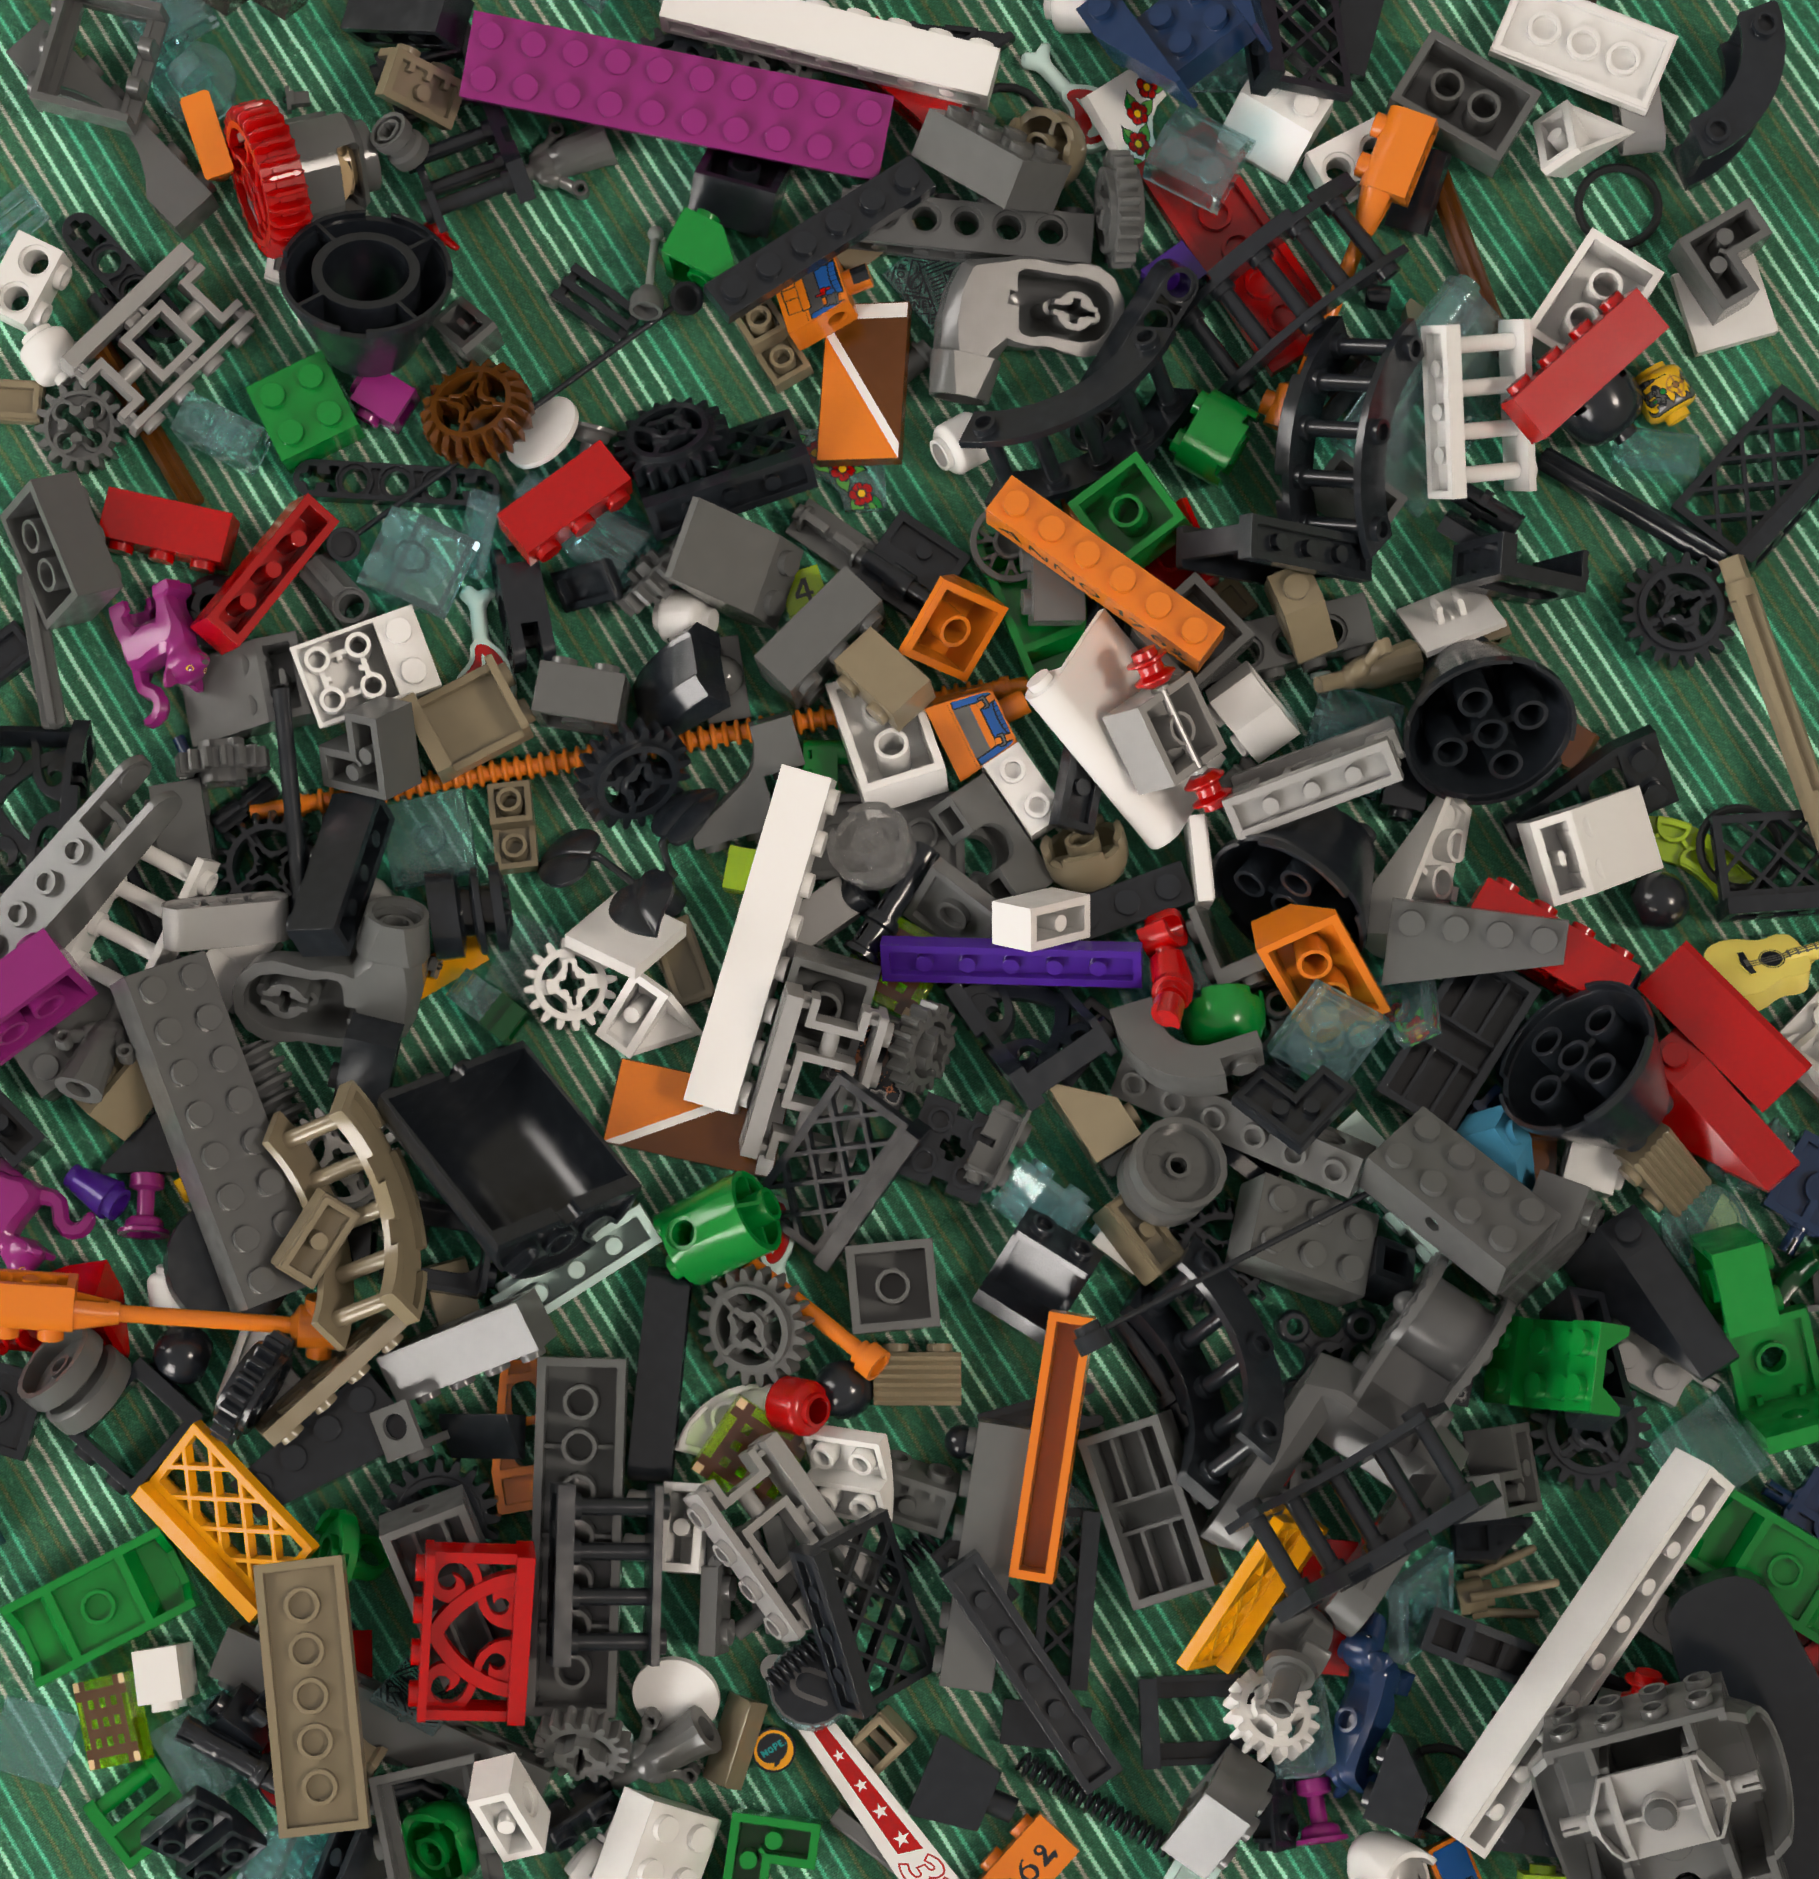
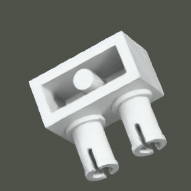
M664 1481V1493H669L671 1509L669 1520H663L662 1572L701 1575V1566L706 1565L707 1533L705 1530L698 1529L692 1523L687 1514L688 1506L683 1501L686 1495L696 1491L702 1483ZM630 1489L626 1498H646V1491ZM628 1516V1517L634 1518V1517H646V1516ZM626 1533L623 1543H645V1535Z

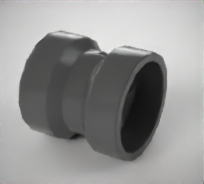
M390 112L381 117L370 133L372 145L380 153L387 155L388 160L397 170L402 172L413 170L427 157L429 142L419 131L412 129L411 123L399 112Z

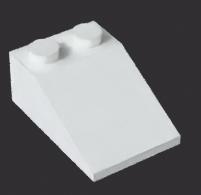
M837 681L825 684L850 768L867 816L949 791L946 767L925 708L898 732L888 722L884 726L879 724L867 711L866 706L868 704L858 695L854 699L848 696L838 685Z

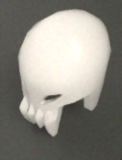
M1372 1831L1359 1835L1352 1842L1347 1855V1874L1349 1879H1430L1427 1864L1434 1866L1437 1859L1415 1844L1389 1831Z

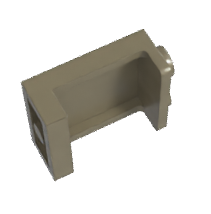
M492 654L483 657L486 662L483 666L417 699L414 692L399 699L412 702L415 732L443 784L534 738L529 724L536 721L525 698L516 701L510 687L516 685V682L505 661L497 665Z

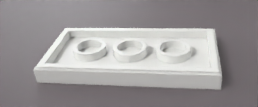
M1510 0L1488 56L1639 115L1646 116L1679 36L1587 0Z

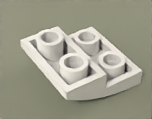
M823 1425L817 1433L808 1437L803 1436L811 1465L807 1475L837 1517L858 1520L879 1508L888 1509L892 1521L894 1487L892 1460L887 1434Z

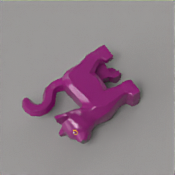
M166 578L152 585V597L145 599L146 605L143 612L129 614L128 601H121L108 608L114 633L122 646L126 664L132 670L137 692L141 697L153 702L151 714L143 720L144 726L151 729L164 724L170 713V700L161 687L151 683L153 674L165 666L163 675L164 688H170L175 684L188 685L197 693L204 692L202 678L205 676L207 666L210 663L209 656L202 652L197 645L196 632L189 627L193 623V619L187 609L186 600L192 594L191 584L182 583L180 580Z
M0 1158V1255L7 1269L36 1271L45 1260L54 1261L57 1257L37 1240L20 1236L28 1222L42 1205L51 1207L54 1227L61 1236L71 1240L84 1238L95 1226L96 1216L93 1212H87L80 1221L72 1222L69 1218L67 1199L58 1190L45 1187L27 1178L13 1168L6 1160Z

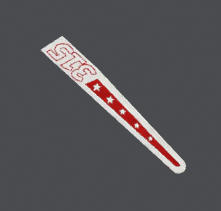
M772 1654L763 1659L760 1665V1672L764 1679L769 1677L767 1669L774 1668V1662H778L781 1657L780 1655ZM834 1720L816 1726L793 1722L898 1879H959Z

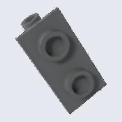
M810 498L805 505L800 504L791 517L794 520L785 531L787 535L838 570H841L846 565L854 574L862 566L860 561L868 549L873 550L877 545Z
M1000 1100L998 1106L993 1105L980 1133L995 1141L993 1146L990 1147L977 1141L963 1167L966 1171L963 1178L966 1181L978 1186L981 1180L987 1183L983 1190L985 1194L994 1190L997 1185L1001 1188L1005 1185L1014 1167V1164L1009 1162V1158L1015 1146L1020 1149L1023 1147L1032 1130V1125L1027 1123L1032 1112L1027 1109L1022 1114L1017 1115L1014 1113L1016 1106L1005 1100Z

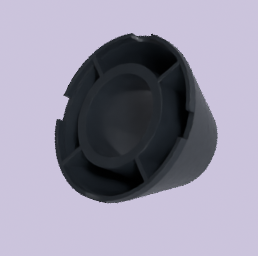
M366 210L338 212L324 216L306 225L285 246L279 270V284L286 302L323 355L338 370L358 377L384 376L402 368L411 359L446 303L453 283L451 257L447 248L436 234L421 223L403 215L391 212V218L366 216Z

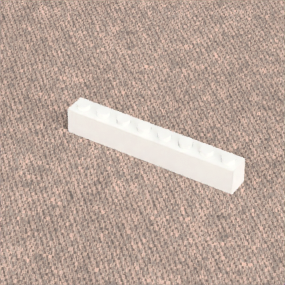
M663 0L659 13L663 32L987 111L1000 65V48L994 47L993 43L988 40L971 38L968 41L953 37L952 33L941 28H930L927 31L912 27L908 21L899 18H889L887 21L873 18L862 9L848 8L847 11L830 7L823 0Z
M784 764L781 765L683 1100L730 1114H739L741 1107L748 1108L755 1087L754 1083L749 1082L754 1065H761L767 1042L761 1040L766 1023L773 1024L779 1006V1000L774 998L778 981L782 983L786 981L791 966V958L786 957L790 940L797 941L802 929L804 916L798 915L803 898H810L814 888L816 874L810 873L815 856L821 858L827 844L828 832L823 831L827 814L834 816L839 803L841 791L835 789L837 781L832 778Z

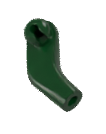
M1814 1244L1787 1261L1772 1281V1285L1776 1284L1780 1289L1784 1307L1795 1304L1790 1298L1819 1271L1818 1244Z

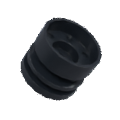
M498 862L487 863L489 883L480 884L477 865H470L467 886H459L453 868L426 871L424 873L430 926L437 962L466 958L467 938L476 937L482 955H489L487 935L491 934L497 935L500 953L511 951L510 941L514 923L508 884L500 872Z

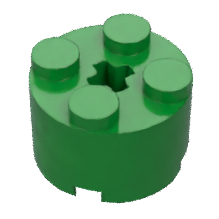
M1216 389L1210 394L1202 390L1190 410V413L1193 414V421L1188 430L1179 429L1169 447V451L1175 456L1173 460L1174 465L1219 489L1223 484L1221 479L1218 478L1219 474L1223 472L1229 476L1252 433L1247 431L1249 428L1247 424L1249 420L1257 424L1260 413Z

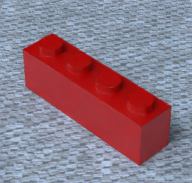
M1638 288L1623 295L1619 290L1610 295L1599 305L1603 313L1592 322L1589 318L1580 322L1568 333L1572 340L1565 347L1560 349L1557 345L1554 346L1537 361L1541 368L1531 377L1527 373L1523 374L1506 389L1510 396L1500 404V407L1531 444L1550 436L1670 328Z
M309 493L290 502L189 627L221 655L238 648L340 521Z

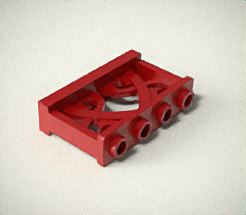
M426 1539L425 1554H416L415 1581H423L422 1596H414L413 1623L421 1624L420 1638H411L410 1665L418 1666L417 1680H409L408 1707H416V1722L426 1723V1720L507 1722V1726H525L536 1564L534 1541L516 1540V1544L435 1542V1540ZM449 1563H461L469 1569L474 1582L466 1586L463 1577L456 1572H452L456 1581L452 1586L445 1587L440 1584L438 1574ZM478 1564L514 1565V1568L482 1577ZM492 1594L494 1604L498 1599L503 1598L509 1602V1605L504 1611L496 1612L489 1606L486 1596ZM434 1595L435 1598L445 1602V1604L432 1618ZM478 1601L483 1616L493 1625L509 1629L510 1636L500 1637L488 1642L480 1649L474 1663H472L457 1650L447 1637L445 1631L457 1616ZM431 1643L442 1660L429 1666ZM491 1654H501L505 1658V1663L500 1667L493 1666L490 1661L488 1671L482 1669L486 1659ZM438 1676H445L449 1679V1684L445 1687V1691L455 1688L460 1681V1677L467 1681L463 1692L453 1699H440L431 1689L434 1679ZM477 1687L494 1695L506 1697V1700H479L471 1698Z

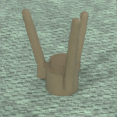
M1532 1544L1502 1557L1497 1564H1486L1478 1569L1463 1571L1464 1579L1454 1581L1461 1616L1471 1614L1473 1620L1486 1617L1538 1618L1540 1612L1536 1609L1491 1608L1488 1606L1496 1605L1495 1598L1555 1588L1560 1585V1581L1554 1578L1492 1588L1490 1579H1481L1535 1553L1537 1547Z

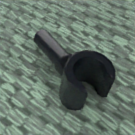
M1364 257L1365 266L1367 267L1370 264ZM1378 281L1367 286L1364 300L1365 306L1370 309L1386 311L1390 301L1391 286L1379 285Z

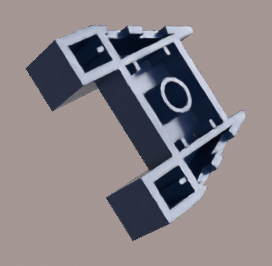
M1087 0L1076 8L1080 17L1115 64L1134 71L1144 81L1150 84L1154 83L1163 88L1172 97L1192 109L1196 108L1198 103L1188 89L1257 38L1267 52L1273 49L1268 26L1264 20L1260 5L1261 0H1159L1137 18L1134 17L1122 0Z

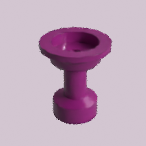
M155 1172L131 1173L129 1187L138 1191L136 1215L128 1217L125 1220L124 1226L117 1229V1234L125 1238L138 1240H162L169 1238L170 1231L165 1229L164 1222L154 1216L155 1192L164 1190L165 1175Z
M1320 1777L1296 1781L1297 1796L1306 1797L1311 1823L1302 1829L1301 1838L1296 1841V1846H1310L1349 1839V1835L1344 1834L1337 1823L1328 1822L1324 1795L1332 1791L1330 1778Z

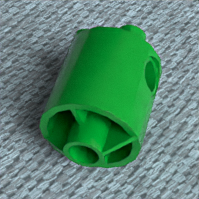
M744 1170L734 1172L664 1207L662 1212L653 1217L654 1228L662 1238L668 1253L666 1265L669 1272L676 1279L685 1277L689 1282L698 1286L707 1284L726 1273L732 1272L777 1250L781 1244L782 1237L779 1220L781 1208L776 1196L770 1189L763 1187L753 1175Z

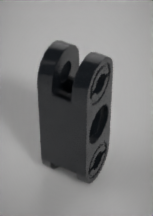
M501 549L491 550V573L512 674L527 672L526 649L536 648L539 664L540 660L552 661V657L556 656L555 641L540 563L538 561L530 567L524 559V562L507 564Z

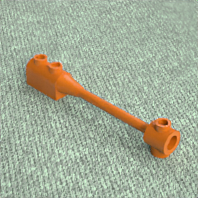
M1391 105L1387 114L1382 112L1376 114L1370 130V136L1377 138L1371 154L1362 151L1354 170V176L1361 178L1355 218L1370 237L1378 229L1391 203L1408 208L1439 131L1437 118L1398 105ZM1351 240L1340 264L1349 278L1355 275L1362 258V253ZM1332 284V287H1331V289H1330V292L1335 289V287H1334L1333 284ZM1343 303L1324 316V318L1326 319L1327 316H1338ZM1303 356L1297 374L1301 373L1307 357ZM1290 381L1279 383L1276 392L1267 389L1260 402L1258 413L1266 415L1263 424L1275 431H1278L1282 407Z
M0 1268L1 1340L16 1339L19 1337V1329L37 1330V1339L39 1341L57 1343L64 1340V1332L73 1333L74 1330L119 1325V1322L270 1333L273 1330H279L282 1333L289 1334L295 1340L297 1348H306L305 1356L308 1359L317 1361L331 1359L332 1350H336L311 1325L317 1292L307 1294L305 1304H300L291 1316L121 1305V1302L78 1292L79 1274Z

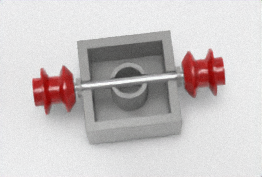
M1154 644L1141 648L1131 655L1133 662L1126 667L1127 670L1138 671L1141 678L1136 682L1135 687L1141 690L1104 715L1102 719L1139 795L1175 787L1191 775L1184 790L1185 792H1195L1198 797L1192 805L1193 809L1203 808L1205 813L1213 812L1223 807L1222 799L1231 794L1233 789L1232 787L1221 786L1219 779L1225 773L1223 769L1208 768L1206 763L1227 749L1191 671L1173 675L1176 669L1175 666H1164L1162 662V657L1167 653L1166 648L1157 650Z

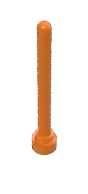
M756 1259L741 1268L753 1264L758 1271L766 1265L759 1259ZM771 1270V1278L777 1276V1274ZM785 1282L784 1287L786 1289L792 1287L787 1282ZM799 1291L795 1295L796 1301L809 1300ZM809 1300L810 1304L801 1311L802 1315L813 1317L815 1322L812 1325L851 1355L850 1361L855 1364V1371L868 1381L875 1379L888 1364L891 1356L890 1352L877 1342L860 1341Z

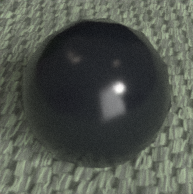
M1660 871L1646 874L1636 882L1630 892L1644 927L1648 929H1672L1684 919L1690 909L1688 888L1672 873Z
M171 1327L159 1336L154 1345L152 1357L155 1368L165 1379L174 1384L197 1382L205 1374L211 1357L213 1342L199 1328Z
M850 1360L824 1365L815 1379L825 1388L826 1396L831 1406L830 1416L836 1419L857 1417L866 1411L873 1398V1381H868L855 1371V1364Z

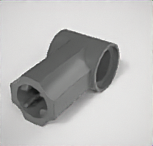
M328 552L314 556L305 564L299 577L338 619L343 628L377 617V610L367 594L355 584ZM355 603L364 604L363 612L356 618H347L345 616L349 606Z

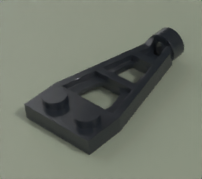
M1648 724L1608 742L1515 809L1516 812L1500 818L1503 830L1512 848L1517 849L1523 846L1516 823L1550 813V804L1570 791L1578 792L1581 803L1592 800L1589 793L1590 784L1597 777L1612 768L1620 769L1626 788L1640 786L1648 814L1679 801L1656 732L1652 726Z

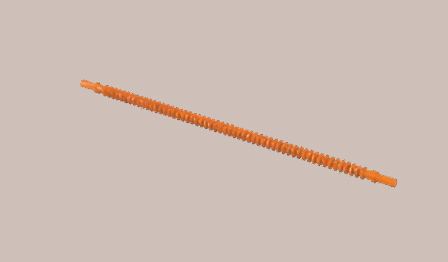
M1007 675L999 677L998 680L988 682L997 699L1008 696L1020 689L1023 694H1026L1028 690V681L1025 676L1009 679ZM979 679L977 685L984 684L983 680ZM970 681L965 683V687H959L957 683H954L952 689H947L945 685H942L941 690H934L936 697H940L977 685H971ZM820 705L819 711H812V708L808 707L806 713H800L796 709L794 715H791L795 730L799 735H803V730L805 729L815 733L818 727H822L823 731H827L830 725H834L835 729H838L832 707L831 709H825L823 705ZM749 717L746 718L743 724H739V721L735 719L733 725L727 726L726 722L723 721L721 727L715 728L714 724L711 723L709 724V729L703 730L698 725L697 731L691 732L689 729L678 735L690 754L693 753V748L699 747L704 752L708 745H712V748L716 750L720 743H724L727 748L732 741H736L739 746L742 745V740L745 739L753 743L748 722H751ZM587 744V748L581 750L579 746H575L572 752H568L567 748H563L560 754L550 750V755L548 756L538 752L536 758L526 754L523 760H519L518 756H514L511 762H507L505 758H502L499 764L489 760L487 766L481 764L445 784L441 782L438 774L428 770L426 776H421V784L392 798H394L395 802H399L401 796H406L408 800H411L413 794H418L420 798H423L425 792H430L432 796H435L437 790H443V793L448 794L450 788H455L457 792H460L462 786H467L469 790H472L474 784H479L481 788H484L486 782H492V784L498 783V780L510 782V778H516L517 781H520L523 776H528L529 779L533 780L535 774H541L545 778L547 772H553L557 776L559 775V770H565L567 774H570L571 768L585 766L579 758L580 753L591 754L593 748L590 744ZM647 753L653 760L657 758V754ZM330 787L328 792H323V789L318 788L315 794L300 793L302 817L307 813L317 810L324 814L328 809L333 793L353 792L336 790ZM283 799L249 805L251 818L252 814L258 813L262 819H267V815L271 810L276 811L279 817L284 816Z

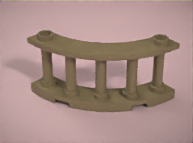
M354 1080L339 1085L328 1114L298 1127H294L281 1111L273 1113L262 1145L273 1156L289 1179L303 1209L318 1187L334 1196L330 1187L331 1183L365 1170L376 1200L354 1209L361 1216L353 1228L381 1218L384 1249L352 1262L347 1237L318 1281L317 1299L311 1325L338 1352L346 1349L353 1322L384 1310H391L406 1326L420 1321L425 1303L428 1272L421 1271L420 1250L427 1248V1241L420 1203L411 1174L400 1148L392 1150L380 1127L386 1125L382 1116ZM339 1128L356 1154L321 1168L306 1142ZM384 1268L380 1293L354 1303V1280Z

